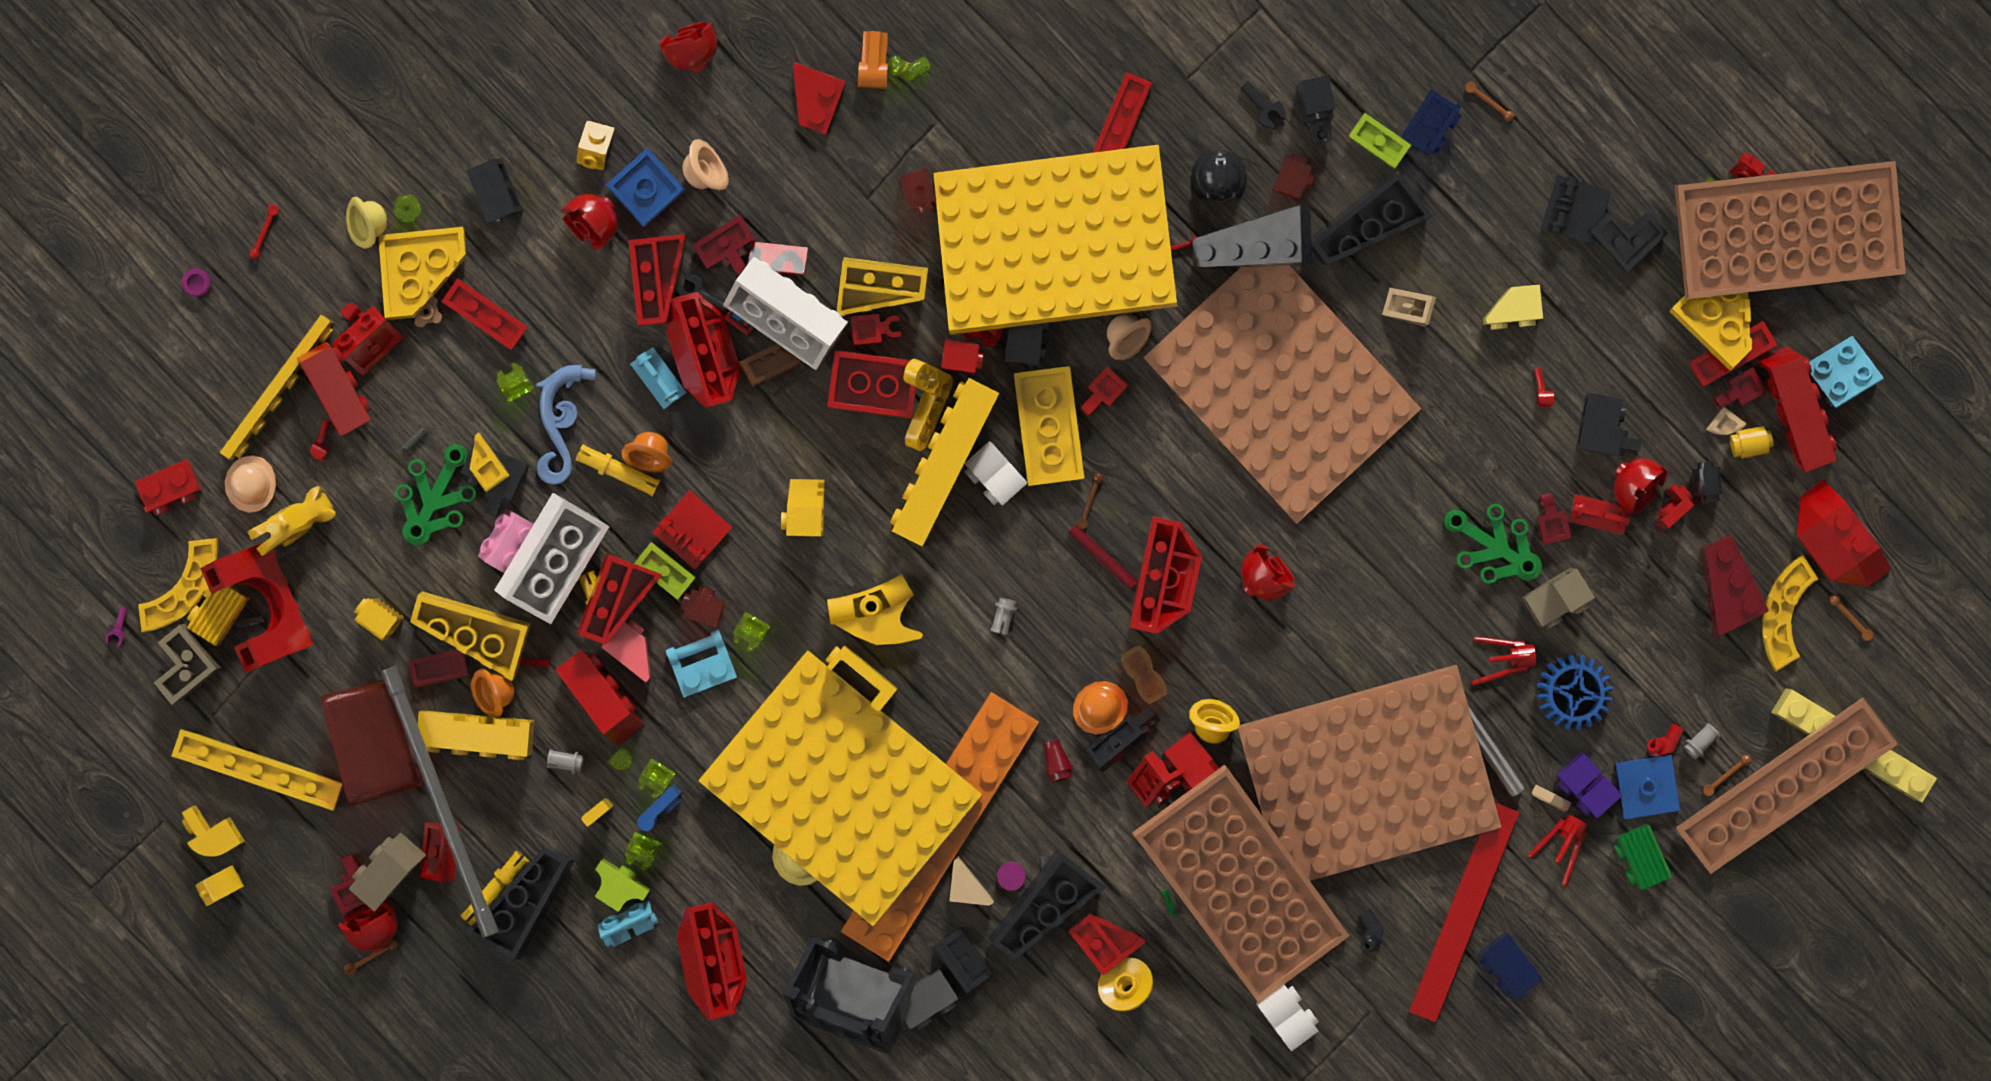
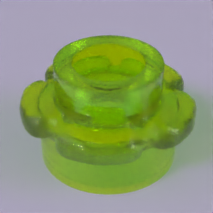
M413 195L399 196L394 202L393 213L397 219H402L403 222H412L421 213V205L418 204V199ZM409 206V211H405L404 207Z

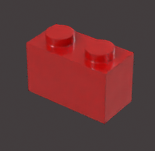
M945 339L941 370L975 375V370H981L984 352L978 351V344Z

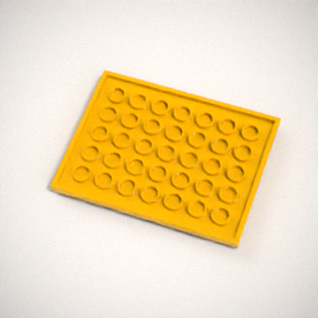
M1159 145L934 173L950 335L1177 307Z
M807 650L698 781L874 927L981 798L982 794L881 710L878 712L870 705L871 702L834 671H828L826 669L827 666Z

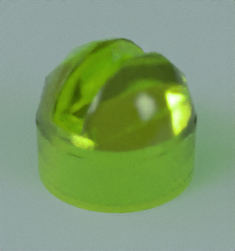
M623 746L607 762L612 768L623 771L630 767L632 757L630 752Z

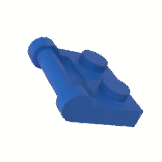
M673 784L638 818V827L643 831L651 830L658 822L657 815L664 810L668 814L681 801L677 796L682 791Z

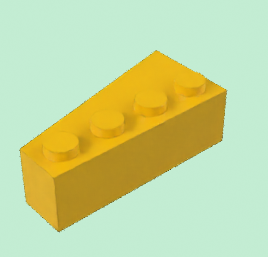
M423 591L417 596L410 621L438 639L444 640L456 647L462 653L468 654L480 661L481 664L494 669L511 681L516 678L531 623Z
M419 711L418 727L428 752L439 753L440 748L451 749V754L468 755V751L480 752L479 756L496 758L497 754L508 755V759L525 760V757L532 754L535 720Z

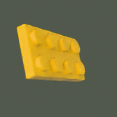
M1070 366L1014 373L1028 486L1084 479Z

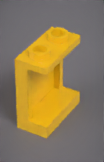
M846 645L842 649L836 646L826 658V661L829 663L826 669L831 672L840 660H843L880 690L870 703L879 712L896 692L897 687Z

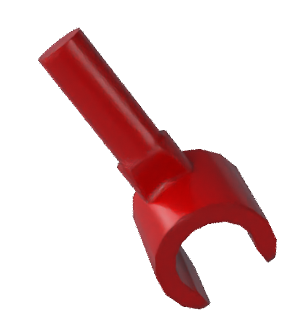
M354 303L347 304L341 310V314L350 322L357 316L360 318L364 314Z
M1535 368L1534 373L1538 386L1537 404L1541 407H1552L1554 404V392L1545 391L1541 368Z
M323 420L319 435L310 449L312 457L320 462L324 461L329 452V448L322 445L330 423L326 420Z

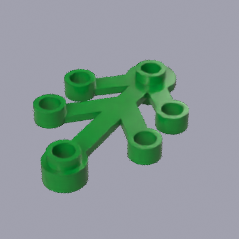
M453 444L446 449L444 454L446 463L432 490L425 473V462L420 459H414L409 463V472L415 477L424 506L418 515L412 501L413 489L406 484L397 487L395 495L402 502L407 522L403 526V536L408 543L422 545L429 540L431 532L450 526L459 527L463 524L464 516L460 511L456 510L450 511L446 517L429 521L434 510L463 501L472 502L477 496L476 489L470 485H465L459 491L442 496L456 467L463 466L467 460L468 452L462 445ZM454 450H458L461 454L458 461L451 459V452ZM416 462L422 464L423 468L420 473H415L412 469L413 464ZM404 487L409 490V496L405 499L399 494L400 490ZM466 488H470L473 491V496L470 499L463 497V491ZM454 513L460 516L458 524L450 522V516ZM414 526H419L422 530L421 535L418 537L412 534Z
M1491 504L1486 510V515L1491 520L1494 538L1469 523L1464 512L1451 510L1446 513L1444 525L1447 530L1451 532L1462 531L1488 548L1472 553L1460 552L1456 557V563L1459 567L1469 568L1475 563L1501 557L1512 563L1496 569L1484 567L1480 571V579L1488 584L1494 583L1499 578L1517 575L1522 580H1533L1540 574L1542 564L1537 555L1530 553L1526 536L1528 524L1525 520L1515 519L1510 524V530L1516 536L1518 553L1508 547L1502 520L1504 509L1501 505ZM1493 507H1498L1500 510V515L1497 518L1492 517L1490 514V510ZM1455 515L1461 518V524L1457 527L1451 523V519ZM1517 522H1521L1524 525L1521 533H1517L1514 530V525ZM1464 554L1470 558L1468 565L1460 563V557ZM1526 561H1530L1533 565L1532 570L1529 572L1523 569V564ZM1486 570H1491L1494 573V577L1490 581L1484 578Z

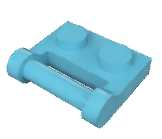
M719 630L711 632V636L677 649L672 647L666 650L683 697L737 677ZM716 646L719 654L682 668L680 659Z

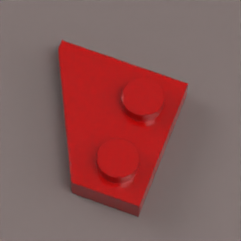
M794 62L793 70L799 125L826 135L846 81Z

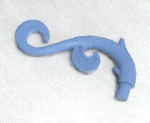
M568 365L558 369L548 378L536 384V387L543 388L540 396V415L543 425L564 461L562 471L554 473L550 471L548 465L549 461L556 457V454L549 452L540 458L536 467L537 474L547 484H561L571 475V457L558 428L572 426L578 415L577 408L571 401H561L556 405V408L562 411V415L556 417L552 407L554 396L564 384H566V388H569L573 382H581V379L595 380L596 369L582 368V365Z

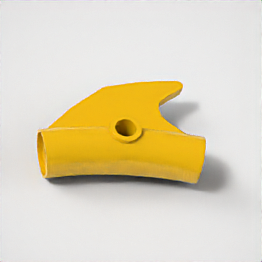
M902 574L871 589L844 597L827 599L831 625L835 624L850 634L875 645L898 644L923 637L921 632L906 628L900 622L902 610L909 599L914 596ZM869 601H874L877 605L876 610L873 612L866 609V603Z

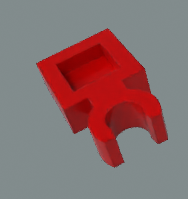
M879 314L852 316L854 345L882 343L881 334H887L892 338L900 337L901 332H892L889 329L890 323L900 321V317L891 316L885 322H880Z

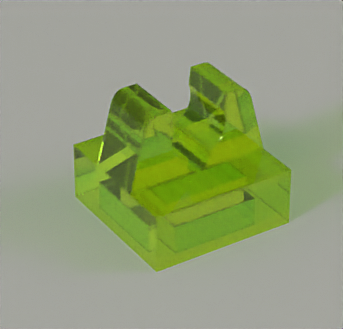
M517 363L511 364L513 371L506 375L501 370L497 372L498 379L496 381L509 402L534 389L529 377Z
M745 612L733 632V642L737 644L742 638L750 643L747 650L752 651L755 647L759 646L770 625Z
M651 758L638 779V788L643 790L645 785L654 790L652 797L657 798L660 794L664 793L675 772Z
M634 832L624 855L626 856V863L631 865L632 861L636 860L643 863L641 870H647L652 865L661 842Z

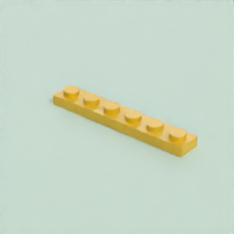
M320 315L220 451L222 455L233 460L235 457L240 458L249 447V444L246 443L252 434L257 435L266 424V421L263 419L269 410L274 412L283 400L280 395L286 387L290 390L300 376L297 372L300 370L301 365L297 357L316 348L319 342L325 343L333 332L330 328L333 325L331 320Z
M180 729L172 756L333 811L336 808L344 784L185 729Z

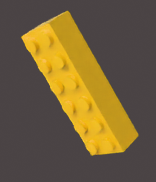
M968 378L966 383L960 381L953 395L958 400L953 409L947 407L940 421L945 426L941 434L934 433L928 445L932 452L928 460L922 457L915 471L920 476L915 485L909 483L902 497L907 502L902 511L896 509L889 523L894 526L892 532L923 546L999 395L998 392Z

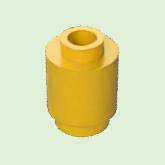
M1764 426L1736 431L1735 435H1730V446L1734 457L1744 459L1769 454V448L1774 446L1772 433L1770 430L1766 431Z

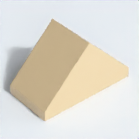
M1389 288L1382 315L1425 327L1429 324L1436 297Z
M957 856L953 862L949 901L990 906L994 902L993 898L960 857Z

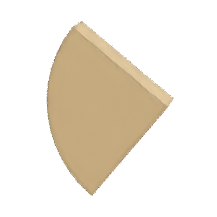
M1722 407L1705 430L1717 435H1729L1741 430L1746 423L1728 409Z
M1535 785L1532 791L1534 797L1564 812L1568 811L1571 802L1538 785Z

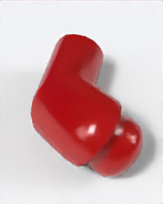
M1671 724L1665 737L1648 741L1647 751L1655 757L1673 753L1685 729Z

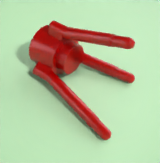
M1475 636L1473 638L1474 642L1514 647V649H1510L1509 655L1490 657L1489 662L1510 661L1511 665L1515 667L1473 680L1470 684L1471 686H1476L1517 672H1527V667H1534L1536 665L1534 645H1525L1524 640L1509 641Z
M1568 814L1565 820L1560 818L1556 826L1528 854V857L1533 858L1561 830L1560 836L1565 839V842L1555 859L1556 863L1561 862L1570 844L1575 843L1562 881V886L1566 887L1581 844L1587 835L1585 830L1588 825Z

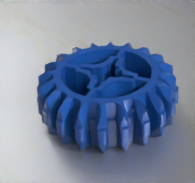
M1568 654L1567 664H1565L1562 657H1558V668L1549 663L1547 667L1552 673L1549 675L1548 673L1541 672L1540 676L1547 679L1546 684L1537 683L1536 686L1545 689V692L1536 694V698L1546 700V702L1539 705L1540 710L1550 709L1545 715L1546 719H1551L1556 715L1554 720L1555 726H1559L1565 720L1564 729L1570 730L1572 722H1574L1575 729L1579 731L1582 729V721L1590 728L1593 726L1591 717L1598 722L1602 720L1601 716L1597 713L1599 710L1608 713L1609 709L1602 704L1603 701L1612 702L1613 698L1605 696V692L1613 691V686H1604L1603 683L1609 681L1610 676H1599L1603 672L1604 667L1600 665L1593 669L1596 660L1591 658L1585 665V656L1579 655L1577 663H1575L1573 654ZM1575 669L1574 675L1571 676L1567 684H1554L1562 673ZM1583 671L1587 672L1594 680L1596 692H1591L1584 687ZM1576 684L1577 690L1588 695L1575 696L1576 700H1572L1573 696L1568 694V692L1561 691V689H1574L1573 685ZM1553 692L1564 696L1566 700L1565 707L1567 708L1566 714L1561 712L1553 700ZM1583 700L1594 701L1589 710L1574 716L1575 710L1578 709L1579 704Z

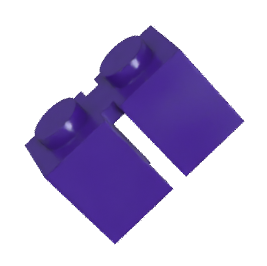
M1580 752L1556 774L1560 780L1557 785L1567 796L1574 794L1579 800L1576 806L1586 817L1591 814L1593 817L1598 818L1622 794L1602 775L1581 793L1601 771L1584 753Z

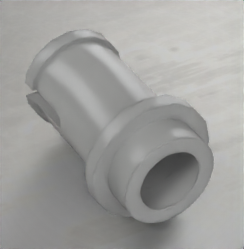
M999 598V602L995 603L997 610L991 631L1008 635L1013 611H1017V607H1015L1016 601Z
M1707 723L1692 740L1688 739L1686 741L1687 745L1684 749L1694 759H1697L1699 756L1703 757V752L1720 737V734L1712 725Z
M550 750L547 768L572 771V774L582 771L584 756L579 755V752L571 754Z

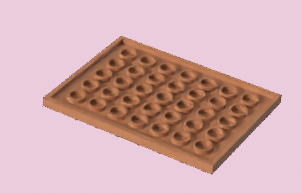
M1290 265L1241 267L1143 357L1296 524L1421 409Z
M1457 665L1263 718L1238 727L1262 816L1309 881L1502 828Z

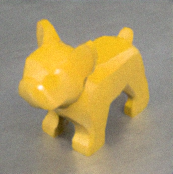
M316 486L307 493L303 503L292 504L280 510L266 522L249 530L248 534L251 540L266 532L271 533V537L257 548L263 556L270 553L280 544H283L284 547L292 544L310 530L313 523L329 521L335 517L336 512L333 510V505L326 494L321 492L319 486Z

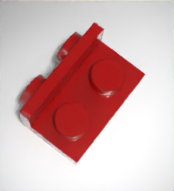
M372 306L333 342V346H337L343 358L363 376L404 337Z
M189 459L135 481L145 505L143 507L145 513L153 512L155 516L171 510L169 505L174 502L180 501L182 505L196 499L195 493L202 491Z
M1674 484L1664 490L1673 501L1668 502L1657 512L1659 518L1655 523L1661 530L1670 528L1694 506L1690 501L1693 496L1683 485L1678 487Z
M1151 752L1142 759L1127 780V783L1146 808L1155 803L1160 806L1171 798L1170 792L1180 786L1181 782L1179 780L1185 771L1181 767L1170 774L1164 762L1158 759L1154 752Z

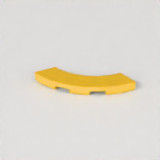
M218 538L188 542L187 564L178 583L160 598L138 604L142 632L154 631L178 621L201 601L207 583L200 568L218 560Z
M1804 555L1799 556L1782 571L1771 587L1765 602L1769 612L1762 616V637L1765 652L1775 672L1800 657L1792 636V614L1795 605H1797L1804 591L1813 582L1818 580Z

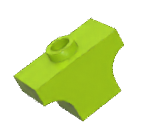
M603 858L595 869L600 874L602 880L601 887L595 897L617 912L630 899H640L643 901L651 890L634 878L636 873L623 865L619 869Z

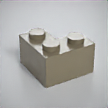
M1568 568L1521 598L1538 626L1543 627L1547 625L1549 629L1563 620L1561 615L1566 612L1579 614L1591 606L1589 601L1595 597L1578 569Z
M180 624L158 642L176 664L154 682L171 705L178 704L221 669V666L193 632L187 628L186 624Z
M402 833L398 834L394 839L388 837L369 856V859L372 860L369 866L365 867L362 865L352 876L355 882L349 890L375 911L415 869L426 854Z

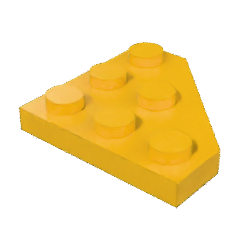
M464 227L386 234L378 237L385 319L415 318L466 259Z
M1748 292L1685 299L1684 296L1669 311L1730 371L1752 350L1749 326L1751 312Z

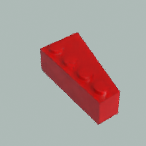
M1788 346L1756 358L1759 368L1764 367L1769 375V379L1765 380L1768 391H1771L1774 399L1779 401L1775 409L1784 426L1788 425L1789 429L1785 430L1784 433L1797 467L1804 472H1808L1837 461L1834 451H1837V445L1833 436L1828 435L1826 425H1829L1828 417L1823 409L1820 410L1817 401L1820 399V393L1816 384L1811 383L1809 374L1812 373V369L1806 357L1803 358V356Z

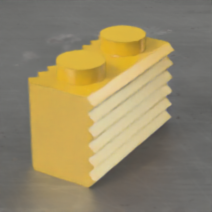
M207 586L202 594L206 599L201 607L196 605L187 618L190 624L187 628L213 645L219 646L250 597L234 587L211 594Z
M364 598L354 611L358 614L354 621L381 640L389 639L404 619L403 615H399V612H394V608L390 609L389 605H385V601H380V598Z

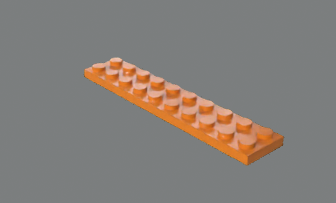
M993 692L989 694L946 763L948 767L982 794L981 798L874 927L853 911L841 930L843 934L889 962L1039 721Z

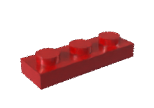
M458 278L441 301L510 350L515 348L529 328Z
M1764 321L1750 328L1752 350L1731 371L1710 351L1688 363L1702 388L1777 346Z

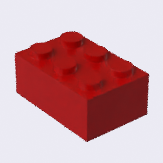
M835 351L827 407L912 419L916 387L904 381V371L911 360Z

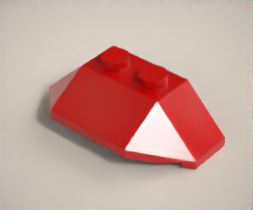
M695 292L671 299L666 333L683 387L707 408L732 400L741 368L724 315L711 303L703 299L701 294Z
M1821 480L1800 496L1796 536L1830 581L1869 587L1891 570L1880 546L1849 505L1824 480Z
M1152 517L1129 628L1158 634L1191 611L1202 555L1181 522Z
M712 902L685 908L677 941L688 994L707 1020L735 1014L736 1005L747 982L736 924L717 909V906Z

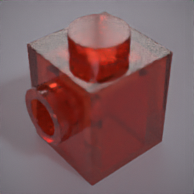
M1294 154L1291 155V158L1285 157L1272 191L1299 200L1304 189L1309 191L1314 175L1310 173L1312 166L1307 165L1308 160Z
M926 168L899 177L910 211L916 209L917 214L933 209L932 204L936 203L937 199Z
M700 586L698 591L693 589L691 594L685 593L680 609L685 611L683 615L685 618L717 627L725 599L716 597L715 590Z

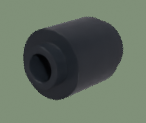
M1714 462L1697 463V468L1692 469L1694 496H1697V503L1720 501L1719 494H1722L1720 467H1714Z

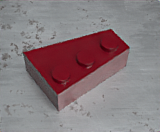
M1725 535L1700 548L1705 583L1707 584L1713 636L1719 637L1769 612L1732 535Z

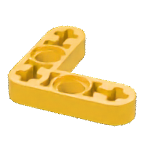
M912 359L905 368L904 381L924 391L906 433L905 444L912 449L922 451L928 445L951 391L953 378L951 375L925 362Z

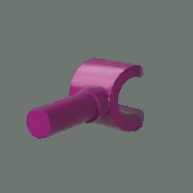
M120 607L114 629L105 637L107 645L111 641L112 634L119 637L117 647L125 641V634L122 629L127 612L126 607Z

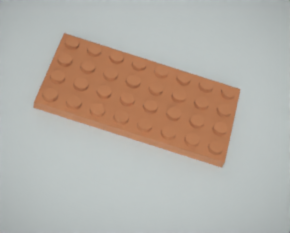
M1896 161L1675 186L1685 299L1906 274Z
M1225 765L1133 832L1135 838L1258 1003L1349 937V934Z

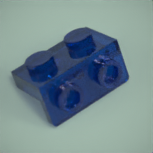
M1431 89L1404 130L1401 138L1427 156L1433 151L1438 153L1447 140L1443 137L1447 128L1454 129L1462 116L1458 113L1461 105L1452 103Z

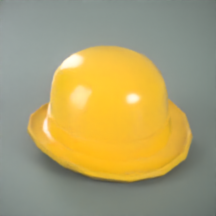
M1200 700L1192 705L1189 711V719L1195 725L1196 734L1207 743L1218 744L1225 741L1230 732L1237 730L1240 726V719L1236 712L1229 705L1219 700Z

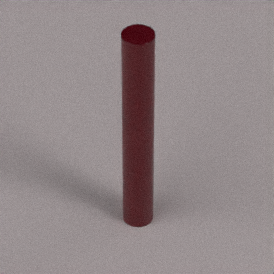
M1076 524L1068 531L1076 541L1126 587L1131 589L1138 582Z

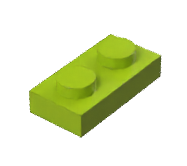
M1366 113L1362 115L1348 138L1393 169L1396 168L1411 144Z
M652 542L634 563L662 574L656 583L677 600L696 578Z

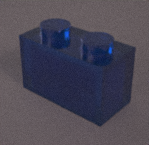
M1507 932L1501 934L1479 951L1483 958L1479 961L1489 975L1492 972L1495 973L1500 980L1496 985L1506 997L1511 994L1517 1000L1543 980Z

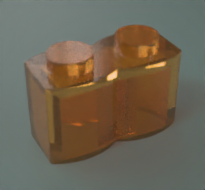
M1135 645L1120 654V662L1123 669L1134 679L1135 689L1145 702L1151 704L1167 695L1164 680L1153 670L1151 658L1141 646Z

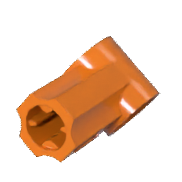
M877 31L863 33L862 62H859L858 87L886 89L888 33Z

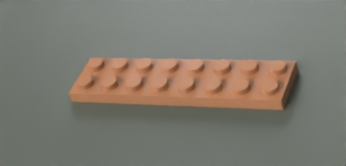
M1861 698L1677 826V831L1711 874L1898 745L1897 741L1866 700Z

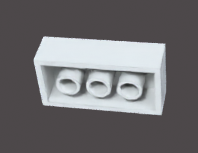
M753 257L737 278L723 304L724 307L737 314L815 370L833 348L848 323L838 312L828 309L815 296L805 293L792 280L782 277L772 270L769 264L759 261L755 257Z
M552 493L494 591L506 600L551 624L609 526Z

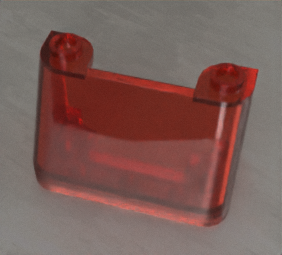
M383 679L321 696L322 707L345 793L351 806L422 786L421 781L423 777L418 764L412 759L405 730Z

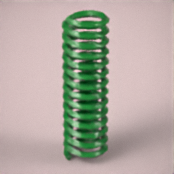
M1161 889L1168 908L1167 910H1169V916L1177 915V912H1174L1176 910L1173 908L1175 906L1172 904L1174 902H1172L1170 891H1167L1169 889Z

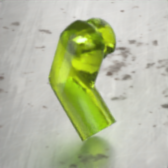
M893 56L888 60L890 72L894 76L906 80H911L931 68L925 56L913 63L901 60L900 56Z

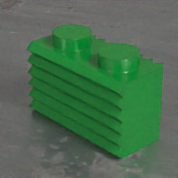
M1643 824L1615 837L1618 844L1614 845V849L1620 861L1625 859L1629 870L1625 871V874L1631 886L1636 885L1637 889L1644 890L1672 877L1650 825Z

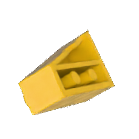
M844 257L837 312L844 316L846 314L924 300L928 268Z
M790 479L787 513H781V530H786V536H823L824 480Z

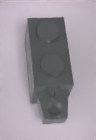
M940 968L915 983L901 1025L903 1031L908 1028L912 1029L915 1026L919 1030L932 1022L930 1017L940 1011L943 1015L956 1006L954 1001L958 999V995Z

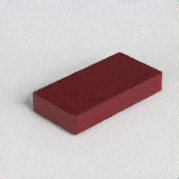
M459 650L408 660L414 688L470 676L466 654Z

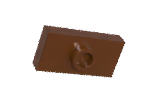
M775 344L740 361L739 365L751 388H754L801 365L803 361L779 344Z

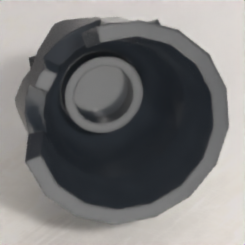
M1217 149L1206 152L1197 159L1192 167L1190 180L1193 191L1199 199L1208 197L1214 201L1223 202L1242 195L1246 188L1247 173L1245 165L1238 156L1229 151Z

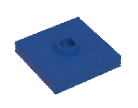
M648 147L605 185L643 228L686 191Z
M1671 754L1614 763L1618 790L1622 794L1620 803L1623 819L1680 811Z

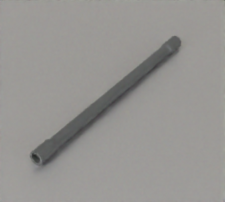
M393 666L380 671L388 693L395 704L473 907L474 917L481 935L484 938L499 932L491 910L486 904L406 696L405 686L398 668Z

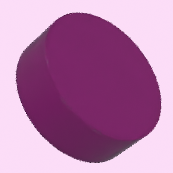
M194 268L188 270L183 275L182 287L188 295L202 297L211 289L212 281L206 271Z
M1016 862L1002 864L997 872L998 883L1006 890L1019 889L1025 881L1023 867Z

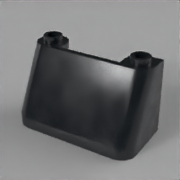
M813 937L786 986L783 996L790 1013L796 1019L874 1050L891 1053L896 1043L916 979L913 972L906 967L898 966V968H891L889 973L843 957L838 949V945L828 938L821 940Z

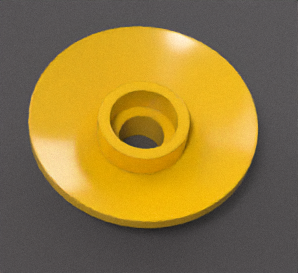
M1126 957L1105 975L1101 974L1098 982V992L1105 1005L1121 1012L1131 1011L1141 1006L1148 999L1153 988V977L1150 969L1141 960ZM1133 985L1129 991L1125 992L1126 986Z

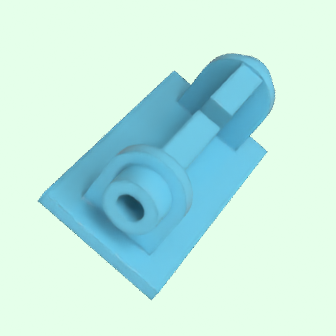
M653 347L639 355L630 364L663 409L687 393Z
M648 900L644 903L632 905L627 911L617 916L611 915L605 918L602 923L598 924V929L607 947L611 945L615 947L632 939L628 929L633 928L636 936L655 928L654 925L659 922L656 915L652 913Z

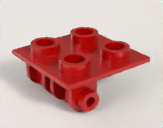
M689 490L673 510L658 524L653 533L695 570L732 527Z

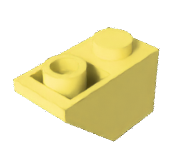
M1540 285L1509 288L1484 317L1483 325H1491V330L1508 328V323L1519 322V327L1536 326V320L1543 319Z

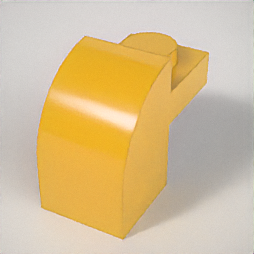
M196 805L182 812L184 816L182 823L190 834L194 833L196 835V838L187 844L198 854L219 856L245 842L231 818H227L210 828Z

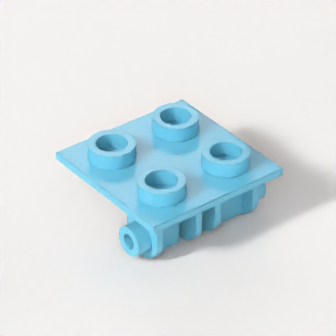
M1853 336L1809 362L1812 369L1810 374L1827 396L1825 399L1830 407L1834 406L1837 408L1884 379Z

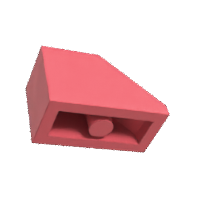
M631 619L629 623L625 621L606 645L603 644L602 648L642 680L648 682L651 678L647 637L642 634L645 629Z

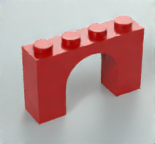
M263 543L220 558L200 568L211 594L235 585L244 584L257 589L265 597L269 605L270 623L265 633L234 647L245 673L313 645L310 631L303 622L299 606L293 599L288 587L287 578L283 575L277 562L275 551L272 550L270 553L262 556L257 550Z

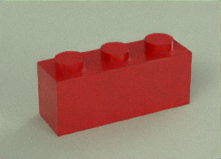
M325 342L297 357L299 364L340 436L371 420L367 414L371 408L363 395L358 397L354 387L358 386L350 371L345 373L340 363L345 360L337 346L332 348Z

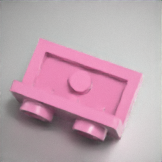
M506 508L504 513L500 514L496 519L495 528L489 538L483 541L478 557L505 573L534 524Z

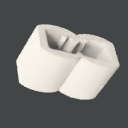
M990 441L964 463L967 466V469L964 471L974 484L980 481L985 486L986 490L983 494L993 505L999 502L1003 506L1027 484L1026 480Z
M1282 985L1256 1004L1288 1048L1293 1051L1318 1032L1314 1025L1319 1022L1310 1009L1304 1012L1298 1002L1302 998L1293 986L1287 989L1285 985Z

